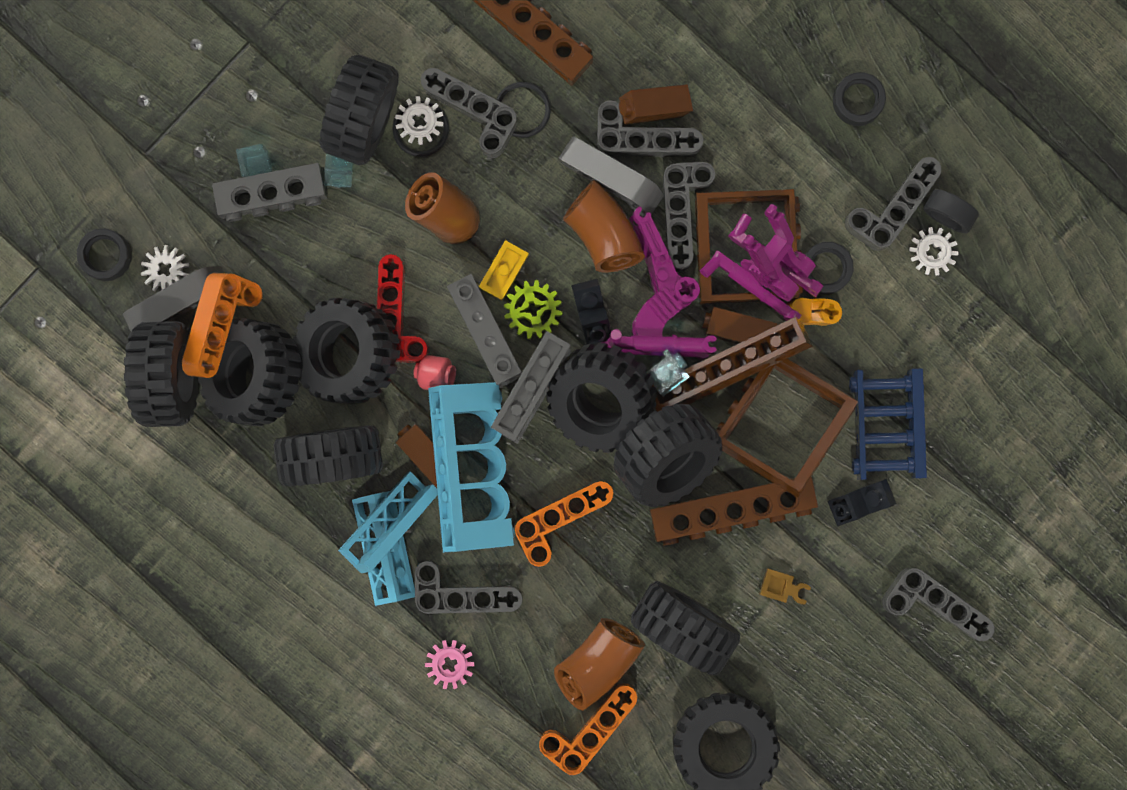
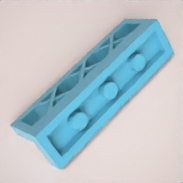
M411 471L407 472L338 551L360 573L371 572L438 495L437 488L433 484L424 486ZM408 481L418 490V493L412 499H404V486ZM398 502V516L396 518H387L386 506L389 503ZM372 522H381L382 534L378 538H370L369 526ZM355 542H364V555L358 560L349 549Z
M390 491L352 500L358 527L368 517L365 514L363 503L368 502L371 514ZM396 502L389 503L386 506L387 518H396L398 516ZM372 522L369 526V535L371 530L375 533L376 538L382 534L381 522ZM402 536L381 560V569L379 570L376 566L371 572H368L375 606L415 597V587L404 537ZM361 542V543H362L363 552H364V542ZM382 584L387 588L388 598H383Z

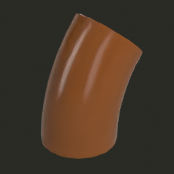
M437 173L422 175L414 182L408 192L405 201L407 216L430 230L443 242L450 244L464 243L472 238L478 230L480 216L473 200Z
M595 180L590 182L567 210L563 221L573 229L586 246L596 271L609 273L635 266L645 258L632 223L607 190Z
M601 618L595 629L581 646L554 667L557 684L567 700L574 707L583 711L600 699L621 679L638 658L645 644L637 634L624 625L611 619Z

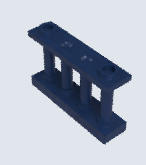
M910 369L907 371V375H904V378L863 379V370L853 372L854 377L849 378L850 393H854V399L858 403L855 409L856 458H852V473L857 474V480H866V471L907 470V473H911V479L927 478L923 369ZM904 389L905 392H908V402H905V405L864 406L863 390ZM905 416L906 419H909V430H906V432L865 433L864 417ZM906 443V446H910V457H907L906 460L866 461L865 444Z

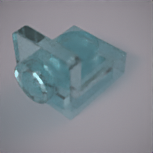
M326 154L324 184L338 188L351 187L353 163Z
M668 349L663 352L666 358L646 372L652 375L653 384L663 397L690 377L684 369L688 366L678 352L674 355Z

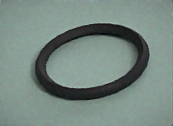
M516 82L504 88L496 100L502 102L508 92L520 87L530 88L542 97L545 104V116L540 125L528 132L514 131L512 136L519 138L531 137L542 131L547 125L551 114L550 101L546 93L539 86L529 82ZM500 116L498 118V124H500L501 126H506Z
M429 102L428 106L432 107L434 104ZM437 107L435 112L443 113V116H441L444 123L443 135L439 143L427 151H414L404 145L399 137L398 129H396V125L399 124L400 120L395 118L392 128L393 137L400 149L407 154L417 157L429 156L440 150L446 143L449 134V123L441 108ZM400 110L396 115H403L404 112Z

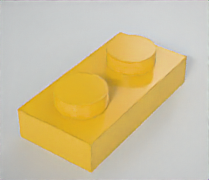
M505 240L480 283L479 288L503 301L529 253Z

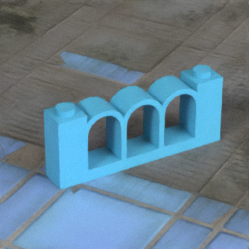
M494 382L440 385L428 388L443 552L514 546V527L511 518L505 519L509 512V497L505 489L498 484L506 472V461L501 450L494 445L499 441L502 434L491 428L498 415L496 410L501 409L502 393L499 390V385H496ZM472 413L481 418L484 423L485 432L478 444L456 445L453 414ZM477 451L484 455L488 463V473L481 482L460 484L457 452ZM482 489L485 491L492 503L489 516L481 521L463 523L460 490Z

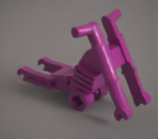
M770 204L764 214L768 217L775 235L766 246L758 242L752 235L745 234L752 218L743 213L728 237L747 251L751 260L743 259L740 263L741 266H739L721 252L716 251L712 259L700 270V273L708 278L720 267L729 273L728 276L758 297L761 302L766 303L784 316L786 321L794 317L800 319L802 316L800 313L762 286L771 289L778 297L785 301H790L799 290L797 284L814 297L819 294L824 286L820 282L808 278L816 267L815 263L803 253L793 251L792 243L794 236L784 218L785 215L782 212L776 211L777 206Z
M638 207L629 220L638 235L644 251V260L648 266L654 296L644 303L632 323L633 335L631 337H624L620 330L614 329L608 341L601 343L608 344L609 348H612L613 345L621 347L622 352H630L633 355L666 356V358H670V356L696 357L699 360H705L709 357V354H713L717 350L715 347H709L708 342L713 343L717 340L715 336H707L706 338L677 337V335H672V337L662 336L665 324L698 297L700 287L695 279L691 277L682 278L677 274L672 259L651 217V213H646L645 217L642 218L640 217L642 208ZM686 291L687 295L681 296L680 292Z

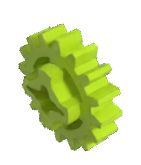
M538 280L531 287L527 281H524L523 289L516 285L514 287L516 291L515 296L513 294L507 295L509 300H511V304H504V308L510 310V313L504 315L505 319L513 320L509 328L518 327L517 335L521 336L526 332L529 340H531L532 335L535 333L539 339H542L543 331L552 333L550 326L559 325L555 316H562V312L556 310V307L562 305V302L559 300L554 301L557 292L549 293L548 284L540 288ZM533 292L542 294L548 301H540L535 298ZM524 295L525 301L523 305L515 309L517 301ZM530 304L541 308L537 311V316L532 317L531 313H526V310H529ZM551 311L550 318L542 325L541 319L543 315ZM518 319L528 320L532 323L533 328L522 325Z

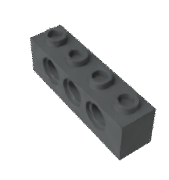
M319 163L212 183L217 214L220 218L226 219V222L242 220V215L253 214V217L268 215V210L278 208L280 212L295 209V205L303 203L306 206H316L322 204L321 200L328 199L323 171ZM303 183L304 189L300 194H291L293 184ZM269 188H276V197L272 200H266L264 197L265 191ZM243 193H250L249 203L239 205V196Z

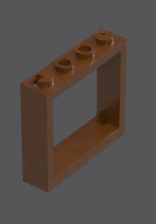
M794 189L696 193L695 215L698 284L700 287L699 304L761 302L752 293L712 294L711 275L706 278L700 273V270L710 261L708 205L784 202V218L794 236L792 243L793 251L802 253L801 250H797V240L801 239V225L796 223L795 213H799L800 203L798 197L794 195ZM798 284L799 290L791 300L798 299L799 293H803V288ZM770 292L781 301H785L782 298L778 297L774 292Z
M785 359L760 371L755 379L749 378L742 390L745 393L740 401L735 400L728 410L730 417L726 423L720 422L716 432L721 437L723 452L798 498L856 409L858 401L789 359ZM774 369L840 408L794 481L727 441Z

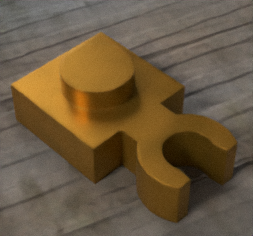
M767 568L759 595L785 603L789 595L792 596L795 602L806 604V600L798 597V591L802 588L810 590L811 587L805 583L792 585L793 576Z

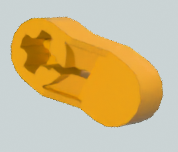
M798 298L787 302L789 307L802 315L799 320L802 321L803 325H831L837 323L842 317V308L835 300Z

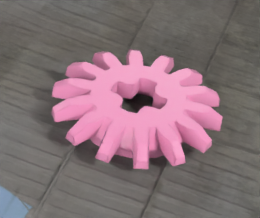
M446 640L442 641V649L437 645L433 646L437 652L435 655L427 654V657L433 659L432 663H425V667H432L433 669L427 675L428 677L436 675L435 685L440 680L444 681L443 689H447L449 682H452L453 689H456V681L460 680L464 685L467 683L463 677L464 674L468 676L473 674L467 670V666H474V662H467L466 659L472 656V653L469 652L464 655L462 651L466 645L462 644L457 649L456 640L452 641L451 647H448ZM446 657H449L451 660H457L454 672H451L449 669H443L442 665L445 664Z

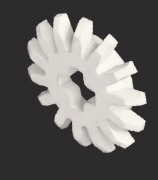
M416 96L415 104H412L411 100L407 99L406 102L409 107L405 108L400 105L399 109L404 113L403 115L395 116L396 119L402 120L401 124L396 125V129L404 128L405 130L400 136L403 138L408 134L411 135L409 143H412L415 137H417L419 145L423 144V137L432 142L433 140L429 134L434 133L439 136L440 132L435 127L443 126L444 124L437 121V118L443 116V113L435 114L434 112L438 104L435 103L430 107L428 106L430 99L426 98L425 103H421L420 96ZM421 114H424L426 125L424 127L422 125H419L417 128L414 127L415 121L412 119L413 116L419 117Z
M930 227L928 228V235H925L921 230L919 232L921 240L912 239L917 248L910 247L909 251L916 252L917 256L912 257L911 261H920L916 267L917 270H920L923 265L926 266V275H929L930 269H934L936 276L940 275L939 268L947 272L949 269L946 264L954 265L956 263L950 257L951 255H958V251L951 250V247L957 245V242H948V239L952 236L950 233L945 237L941 236L942 228H939L937 234H933V228ZM930 244H933L935 248L939 247L941 249V252L937 254V259L926 254L930 249Z
M164 245L163 253H160L158 247H155L156 255L154 257L149 252L146 254L150 262L141 263L142 266L148 267V270L141 272V276L149 275V278L144 283L148 285L153 282L152 290L155 292L158 286H161L163 290L180 280L181 276L189 275L183 272V268L189 267V263H181V260L186 256L182 254L177 257V248H174L169 253L168 245ZM163 262L165 265L171 264L172 267L169 269L171 274L169 276L158 274L160 263Z

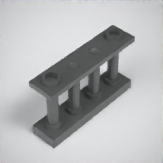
M472 274L448 285L447 288L496 385H499L500 389L518 380L522 372Z
M546 331L491 426L492 429L516 444L519 443L549 390L548 385L555 372L572 352L569 349L571 347L569 343Z

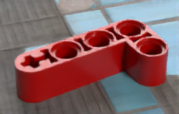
M389 254L382 257L378 266L377 309H381L387 316L394 315L397 318L393 334H397L400 343L396 344V348L400 351V359L396 358V362L419 363L429 354V346L420 337L403 336L405 265L398 256ZM391 262H394L399 267L393 271V279L399 281V283L391 282L390 273L385 269L391 265ZM390 288L398 291V297L392 302L384 299L386 290ZM413 343H421L423 345V352L418 357H413L409 354V348Z

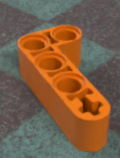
M212 273L206 278L182 359V369L188 376L211 378L217 373L236 306H257L262 300V289L258 284L230 273Z
M596 482L520 519L515 525V533L529 562L538 567L546 565L551 559L552 552L544 535L607 505L613 498L612 487L606 482ZM597 486H600L602 489L607 488L609 493L605 495L606 500L602 502L600 498L592 501L595 506L589 508L588 500L582 493L588 491L589 496L597 492ZM580 498L583 500L585 506L581 513L575 514L569 510L568 505L571 499ZM551 509L556 510L560 515L559 522L553 526L548 525L544 520L545 513ZM526 521L533 523L535 526V533L531 537H524L520 533V526ZM537 546H542L547 551V558L542 562L535 561L531 555L533 548Z
M628 683L618 684L572 741H569L556 730L545 731L539 742L542 754L569 775H577L582 772L635 706L637 694L633 686ZM628 690L630 691L629 696L631 701L628 702L624 700L620 704L619 708L623 710L620 714L618 710L609 703L613 701V703L616 705L620 700V696L618 693L620 691L625 693ZM605 711H610L615 715V720L610 725H604L600 721V715ZM586 733H594L598 737V741L594 746H587L583 743L582 738ZM546 738H557L560 743L559 747L556 750L546 749L544 746ZM571 754H575L581 759V763L575 768H571L565 763L566 757Z

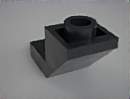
M598 279L571 285L586 345L608 340L611 335V328Z
M887 479L827 501L837 527L897 504Z

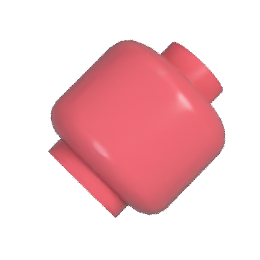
M426 355L420 363H416L414 378L417 379L418 385L424 390L440 385H453L456 378V368L446 357Z

